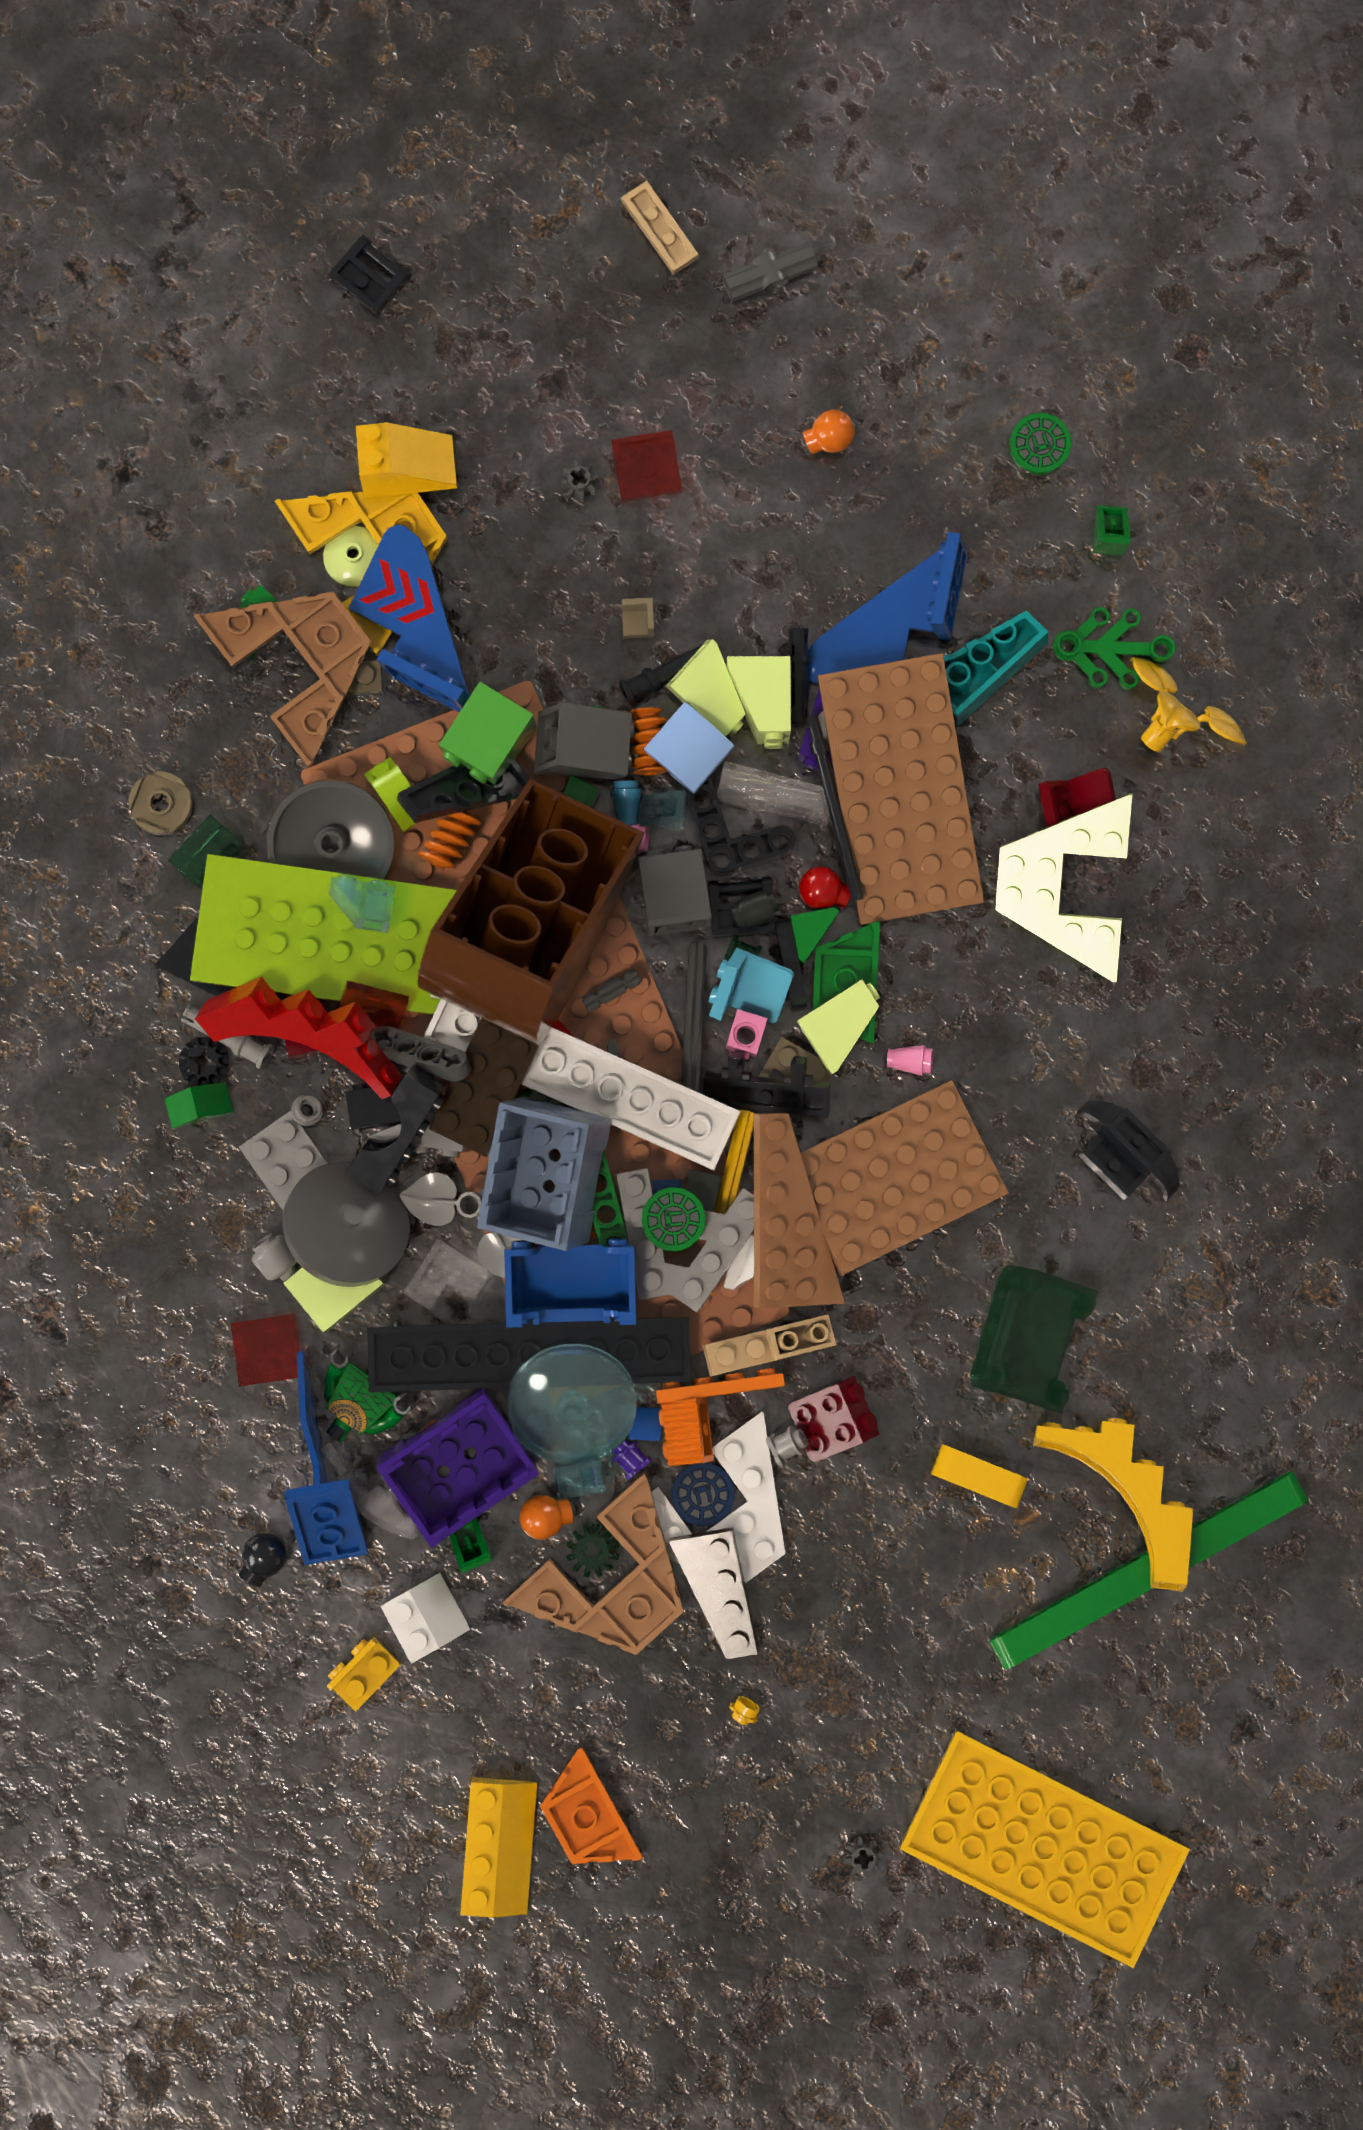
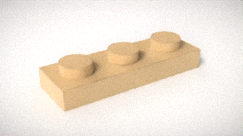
M645 181L621 197L622 203L673 275L699 259V254L648 181Z

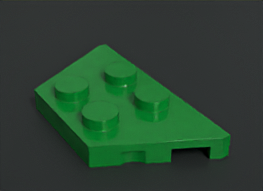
M873 922L815 948L812 1011L860 980H863L865 985L871 982L877 991L880 922ZM876 1012L859 1037L867 1043H874Z

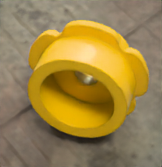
M738 1696L735 1703L730 1704L731 1711H734L732 1718L738 1723L749 1725V1723H756L758 1721L757 1715L760 1712V1707L751 1699Z

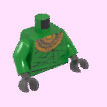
M337 1345L330 1355L331 1363L325 1376L324 1399L328 1403L326 1409L336 1416L326 1431L332 1438L342 1443L351 1429L360 1435L366 1433L376 1435L395 1427L407 1413L417 1406V1401L411 1405L405 1402L404 1396L408 1393L407 1391H404L399 1396L394 1392H369L368 1373L355 1363L349 1362L353 1357V1351L350 1350L347 1356L344 1357L339 1353L341 1345Z

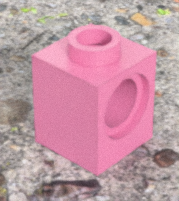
M737 1009L726 1049L744 1052V1060H749L750 1056L756 1058L768 1018ZM741 1029H750L754 1033L755 1039L752 1043L745 1045L738 1041L737 1033Z

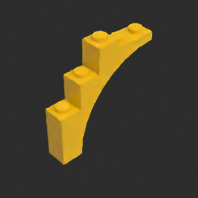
M1109 1418L1107 1421H1102L1099 1433H1094V1429L1083 1426L1070 1430L1062 1429V1425L1051 1422L1043 1423L1042 1426L1037 1425L1033 1446L1059 1451L1083 1462L1101 1474L1122 1495L1135 1514L1145 1537L1150 1560L1151 1588L1183 1592L1188 1583L1193 1508H1186L1184 1503L1177 1501H1168L1165 1505L1161 1504L1164 1466H1156V1462L1145 1459L1137 1460L1136 1463L1131 1462L1134 1425L1127 1424V1421L1124 1419Z

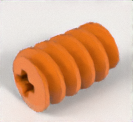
M637 708L629 712L632 713L635 733L630 743L636 745L630 749L631 756L636 757L632 760L631 768L637 770L633 774L649 776L669 772L644 751L647 744L661 730L660 725L668 721V718L659 716V713L663 711L661 708Z
M469 810L445 816L448 820L437 819L436 824L441 831L434 829L430 831V835L435 842L428 840L424 842V846L429 853L420 851L417 855L440 870L445 871V868L456 869L457 866L452 862L451 858H462L463 855L457 847L469 846L463 837L464 835H475L469 827L470 824L481 825L479 819Z

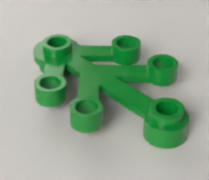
M1103 607L1095 608L1090 618L1076 631L1065 630L1056 635L1052 644L1056 657L1066 662L1074 661L1088 676L1089 685L1095 689H1100L1106 684L1108 674L1104 669L1097 668L1084 653L1097 654L1119 677L1120 686L1125 690H1132L1138 684L1139 676L1136 671L1129 669L1116 655L1151 656L1154 661L1163 663L1171 659L1176 648L1174 641L1165 635L1157 636L1152 643L1116 641L1128 629H1134L1138 626L1141 615L1138 610L1133 608L1125 610L1121 619L1098 640L1084 639L1095 628H1102L1108 623L1110 614ZM1102 613L1105 616V621H1096L1094 615ZM1126 615H1134L1136 622L1128 623L1125 618ZM1070 642L1073 645V650L1065 651L1062 644ZM1163 646L1166 649V654H1157L1156 647ZM1094 674L1102 675L1103 682H1094L1092 676ZM1131 675L1134 678V683L1131 685L1126 684L1124 676Z

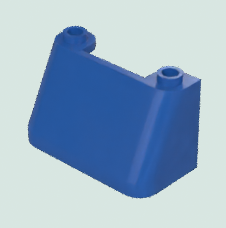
M627 1238L608 1239L609 1244H585L568 1251H563L544 1245L531 1246V1242L525 1240L511 1241V1247L504 1249L506 1328L523 1327V1324L530 1323V1319H533V1325H539L540 1322L604 1321V1323H610L611 1317H614V1321H620V1325H636L635 1245L628 1244Z

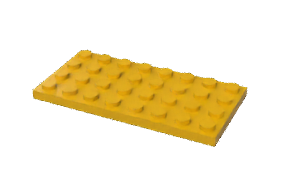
M957 1730L899 1846L902 1851L1134 1968L1190 1851L1188 1847Z

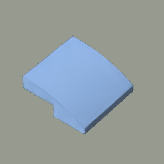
M684 702L647 744L644 751L668 770L674 779L695 794L735 746L708 720Z

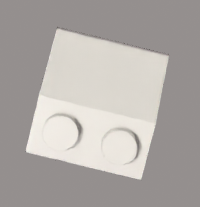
M441 1573L434 1575L380 1606L411 1664L470 1630Z

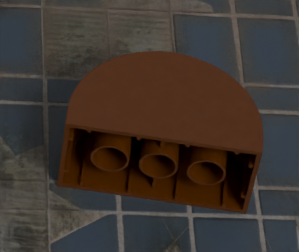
M529 779L431 929L419 968L418 987L537 1045L540 1044L562 1013L602 936L630 873L645 832Z

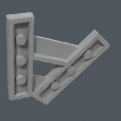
M646 1168L617 1174L629 1244L635 1245V1277L639 1300L672 1295L699 1313L754 1232V1195L743 1188L726 1214L704 1210L706 1215L705 1230L699 1240L707 1242L688 1268L666 1263L664 1250L653 1245L644 1233L641 1223L642 1211L648 1199L654 1195L650 1170Z

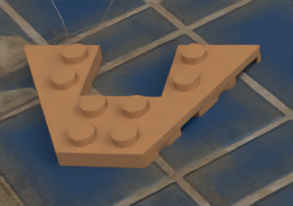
M334 592L321 593L311 597H296L292 600L274 603L254 604L244 608H229L225 611L201 615L200 613L195 614L194 618L232 668L284 631L318 676L319 680L270 716L306 766L310 768L371 646L369 638Z
M645 1472L597 1515L598 1520L639 1563L632 1571L593 1605L558 1565L549 1558L507 1596L502 1604L533 1614L536 1618L554 1622L555 1625L576 1633L580 1632L598 1639L597 1641L605 1644L615 1645L634 1655H637L684 1612V1607Z

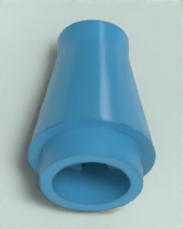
M614 781V789H611L618 820L628 825L637 824L642 788H639V781Z

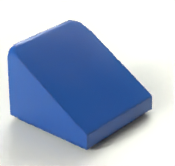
M631 1407L629 1439L661 1441L662 1426L659 1422V1411L662 1408Z

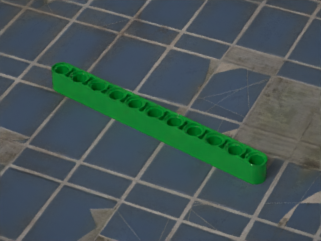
M1288 1472L1192 1525L1189 1568L1308 1502L1309 1499L1294 1472ZM1148 1551L1143 1552L992 1637L989 1643L1004 1670L1014 1667L1152 1590L1153 1588L1150 1586Z

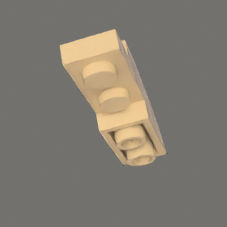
M829 1314L706 1344L703 1345V1350L711 1377L835 1346L836 1342Z

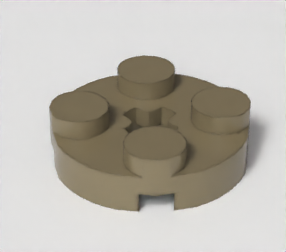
M162 771L154 772L152 775L139 779L132 787L128 799L131 815L137 825L153 835H172L177 833L187 823L193 809L192 794L184 782L176 775ZM162 796H166V802L169 804L166 809L163 808L161 812L156 811L157 807L153 804L154 799L160 800Z

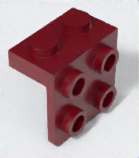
M1100 768L1070 780L1045 781L1038 784L1047 828L1116 800L1112 776L1108 768Z
M855 1375L798 1399L788 1406L796 1428L801 1429L807 1438L808 1446L805 1449L809 1459L813 1462L862 1444L880 1434L877 1429V1420L868 1408L864 1390L857 1382Z

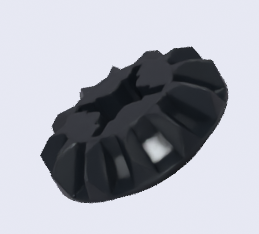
M196 1037L189 1043H186L179 1054V1070L185 1080L195 1086L220 1082L225 1077L229 1068V1055L226 1048L219 1041L213 1042L210 1037ZM207 1048V1058L217 1064L216 1066H205L200 1075V1065L191 1059L202 1057Z

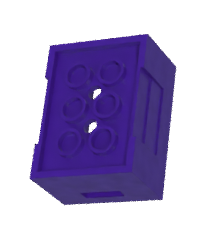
M476 1389L457 1402L456 1408L406 1442L401 1440L376 1458L377 1470L431 1548L539 1475L536 1462L486 1389ZM468 1447H473L476 1450V1456L472 1459L464 1456V1451ZM442 1465H446L450 1469V1473L446 1477H441L437 1473L438 1468Z

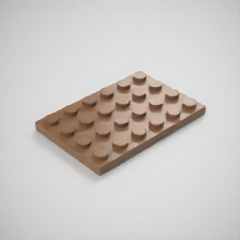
M952 1080L800 1153L822 1224L821 1230L840 1276L1009 1194Z

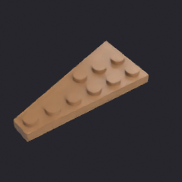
M754 1114V1307L761 1309L845 1304L831 1254L821 1230L822 1224L789 1114Z

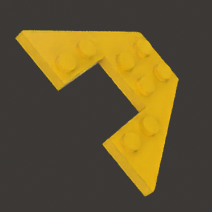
M350 491L331 493L328 496L320 497L312 495L301 499L275 500L276 505L309 555L360 522L364 524L377 545H379L388 528L394 525L407 527L420 538L429 556L431 566L447 540L446 534L419 493L364 499L363 492L352 493ZM354 594L342 602V604L371 641L370 647L375 655L378 656L393 632L350 611L349 606L355 596Z

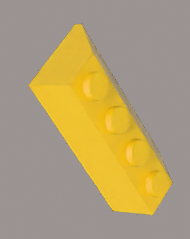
M473 1777L470 1786L460 1915L494 1918L526 1915L528 1913L537 1782Z

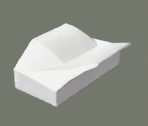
M753 1234L727 1270L723 1288L736 1291L754 1276Z

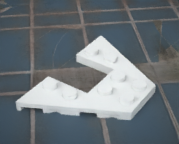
M762 1411L713 1446V1454L747 1502L706 1532L733 1527L745 1583L785 1555L770 1451L766 1443V1425ZM657 1487L652 1491V1496L670 1560L679 1564L669 1540L673 1537L690 1535L692 1533L661 1489Z

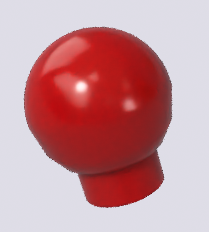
M813 867L805 872L800 880V896L804 903L813 909L823 910L832 906L844 909L850 899L848 885L841 882L838 874L828 867Z

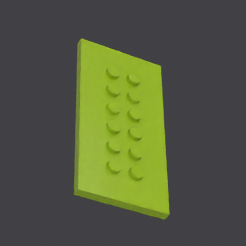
M207 854L190 981L238 987L262 977L275 993L295 995L309 989L316 999L345 1003L356 1001L359 1005L434 1015L441 999L430 998V993L418 987V973L430 931L457 890Z

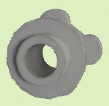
M794 1426L787 1427V1431L779 1435L773 1433L770 1437L766 1438L767 1446L779 1467L785 1465L789 1458L797 1454L799 1456L805 1455V1447L808 1446L804 1432L801 1429H796Z

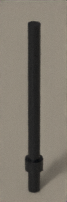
M818 715L806 718L811 738L809 747L811 755H815L851 901L862 900L864 897L827 754L830 751L828 741L823 738Z

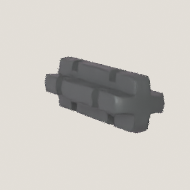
M630 969L623 973V977H616L598 987L595 993L591 991L584 995L582 1002L586 1009L592 1012L601 1007V1003L604 1002L606 1004L626 993V989H633L640 985L641 979L636 970Z

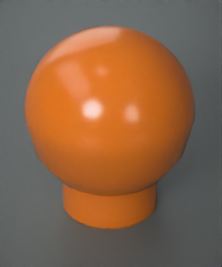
M835 409L824 411L816 418L812 428L803 431L805 442L812 454L822 450L828 453L841 452L850 446L855 435L852 419L845 412Z
M536 1495L529 1498L523 1504L519 1514V1521L523 1531L528 1536L538 1540H545L556 1535L563 1525L572 1524L573 1512L567 1498L555 1500L547 1495Z

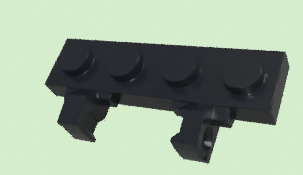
M731 1051V1056L728 1057V1068L723 1067L721 1074L705 1073L703 1077V1095L736 1110L828 1117L830 1114V1083L813 1082V1075L806 1074L807 1057L794 1056L791 1061V1075H785L784 1079L751 1077V1072L744 1071V1052Z

